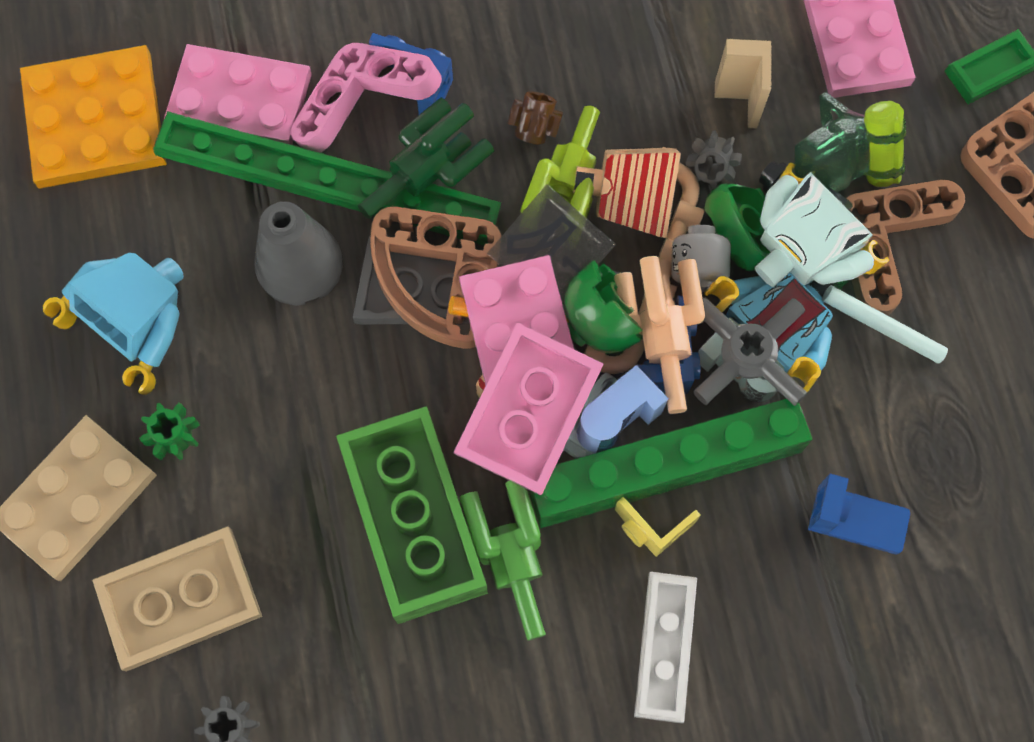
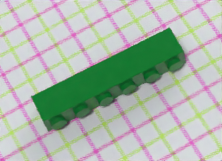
M784 399L556 464L542 495L529 489L528 491L539 527L544 528L616 507L617 501L622 497L630 503L802 453L813 439L800 403L794 406L790 401Z

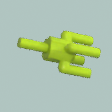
M584 106L571 143L569 142L565 145L557 144L551 160L545 158L538 162L520 210L523 218L518 230L521 233L527 234L537 230L549 198L558 205L569 206L566 218L577 228L561 246L572 250L576 249L592 205V195L594 192L592 180L588 177L576 187L573 193L577 166L595 167L596 157L590 154L587 148L600 114L597 108ZM563 223L565 227L564 232H566L570 227Z

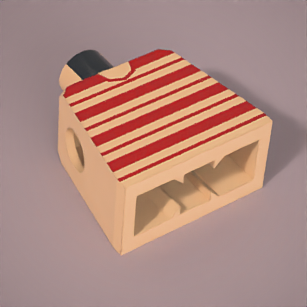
M675 148L605 150L602 170L577 166L573 193L583 180L590 178L594 186L593 196H598L596 205L598 217L658 237L667 238L681 153Z

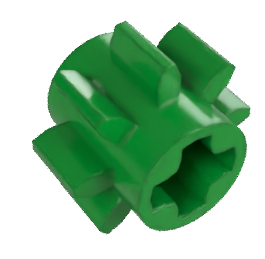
M157 403V411L150 418H141L147 425L148 433L143 434L139 439L145 446L155 445L153 455L159 460H162L166 453L174 454L179 460H182L183 451L189 445L198 446L199 443L192 437L191 430L196 429L200 424L195 417L185 418L187 409L181 403H178L173 410L165 409L161 403ZM175 425L172 428L173 436L166 439L165 436L168 435L167 427Z

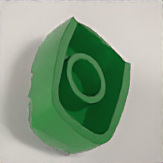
M725 183L710 192L705 201L704 211L712 219L715 234L722 235L730 241L731 260L740 269L754 272L756 271L755 266L771 253L760 241L764 232L760 217L765 195L760 188L755 189L743 185Z

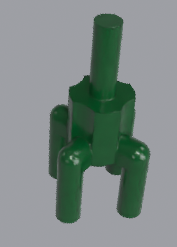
M440 97L399 132V140L405 148L389 161L390 171L393 176L358 205L361 213L370 219L404 189L413 196H418L437 179L446 186H455L494 152V148L485 138L481 139L453 164L451 162L468 149L472 143L463 132L457 134L447 144L444 143L474 117L471 108L467 104L462 103L451 112L449 103Z

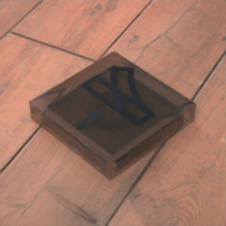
M546 184L487 254L501 266L549 255L562 305H564V296L572 279L593 260L599 265L616 244Z

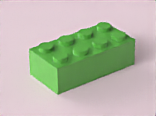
M427 406L337 435L336 437L387 600L397 624L488 594L487 584Z

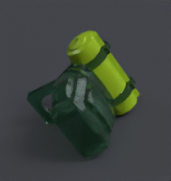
M824 92L819 96L820 121L823 127L814 131L795 145V175L799 178H805L811 172L828 190L832 188L836 192L844 190L850 185L851 181L864 175L868 182L876 187H888L893 183L899 184L905 172L904 138L907 131L904 110L900 104L893 101H880L871 105L865 111L864 116L849 110L829 93ZM831 110L838 115V119H833Z

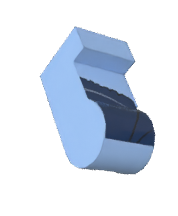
M635 365L583 410L576 431L577 439L581 446L590 452L598 453L611 449L617 440L619 432L640 416L649 425L660 416L669 398Z

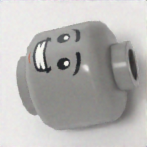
M689 226L688 234L676 237L672 243V278L681 284L678 262L686 259L696 260L701 292H705L718 277L725 276L729 278L730 241L722 235L715 234L714 226Z

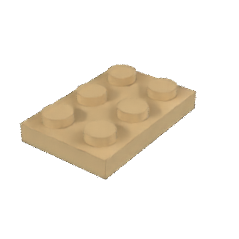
M85 415L0 506V532L49 575L61 582L157 475Z
M229 526L92 580L120 668L126 672L263 617L234 534Z

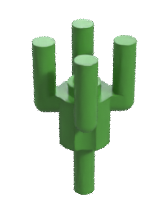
M507 481L505 483L507 495L516 523L502 525L489 531L478 492H469L461 495L459 498L478 559L482 564L490 565L498 590L508 587L512 588L527 641L546 635L530 584L531 580L542 576L535 552L541 545V534L527 489L512 481Z

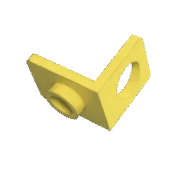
M624 497L617 501L615 511L625 521L622 529L638 547L645 544L655 557L691 528L701 516L697 510L693 511L661 539Z

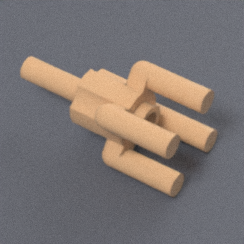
M648 256L640 260L647 310L638 315L632 273L623 272L614 276V281L618 286L616 293L626 305L635 310L629 316L642 328L639 334L643 335L646 359L649 360V363L661 364L665 395L669 398L667 401L668 413L677 414L687 411L679 360L692 355L687 326L700 324L705 318L697 263L695 259H686L678 262L684 306L675 305L672 297L669 276L661 275L659 258L657 256Z

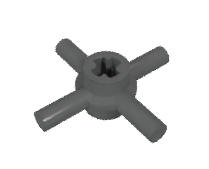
M706 297L703 298L705 311L703 321L724 339L721 348V356L724 363L693 391L695 396L703 404L707 405L736 376L746 379H755L763 376L788 401L796 406L808 392L776 363L778 357L776 339L805 312L803 305L798 300L792 298L763 326L753 323L736 326ZM752 346L758 350L757 355L751 352L749 356L741 352L742 347L748 350Z

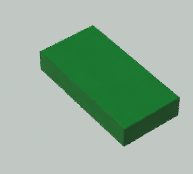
M1018 29L949 64L945 73L966 103L970 104L1033 72L1034 49Z

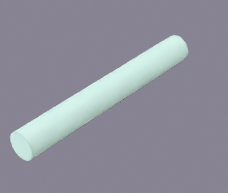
M832 285L827 288L822 297V301L936 363H941L947 355L948 348Z

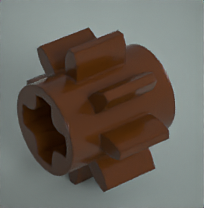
M532 91L525 93L523 101L514 99L508 119V124L516 126L514 135L518 139L531 144H544L547 135L556 137L563 112L554 110L557 101L551 96Z

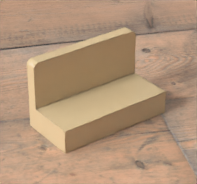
M727 39L715 80V98L748 99V128L757 129L771 91V41Z

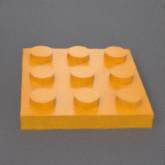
M146 45L20 68L33 182L39 189L167 165L166 158L156 156L153 151L161 129L151 55Z

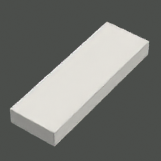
M658 572L649 573L634 717L684 723L697 577Z

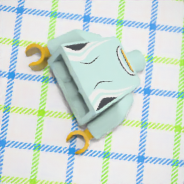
M789 163L779 180L766 193L760 222L764 229L760 241L771 253L755 266L758 275L771 287L776 286L790 272L803 285L813 280L825 285L855 279L862 274L870 275L889 261V258L879 259L872 251L878 245L877 241L872 240L865 246L873 234L811 172L805 178H799L792 173L795 164Z

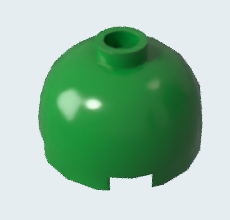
M595 260L572 279L564 296V312L569 321L567 324L570 336L579 346L582 347L587 343L599 352L610 354L627 350L643 340V335L639 334L642 328L629 316L635 310L626 305L616 293L618 288L614 281L616 273L605 264L598 267Z

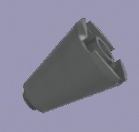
M291 202L274 203L262 213L259 222L254 267L256 277L265 292L281 303L295 306L305 305L307 301L327 296L339 282L343 268L341 249L335 237L299 206Z

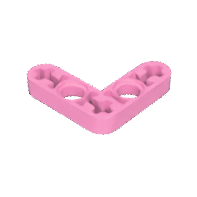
M363 43L348 44L341 48L334 56L291 128V136L300 148L321 153L331 145L364 89L413 100H423L438 90L442 82L441 74L431 59L425 55ZM390 65H395L387 75L378 77L383 69ZM338 92H342L341 96L336 101H334L332 104L326 105L327 101L331 96Z

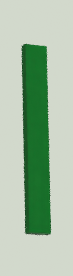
M169 111L166 113L153 147L155 155L359 212L361 211L358 205L393 176L388 171ZM431 184L418 196H413L404 189L382 209L402 207L484 219L496 225L501 202ZM434 226L429 229V231L450 236L448 230L444 227ZM457 230L458 239L463 240V230ZM479 234L477 241H473L483 246L489 244L487 235Z

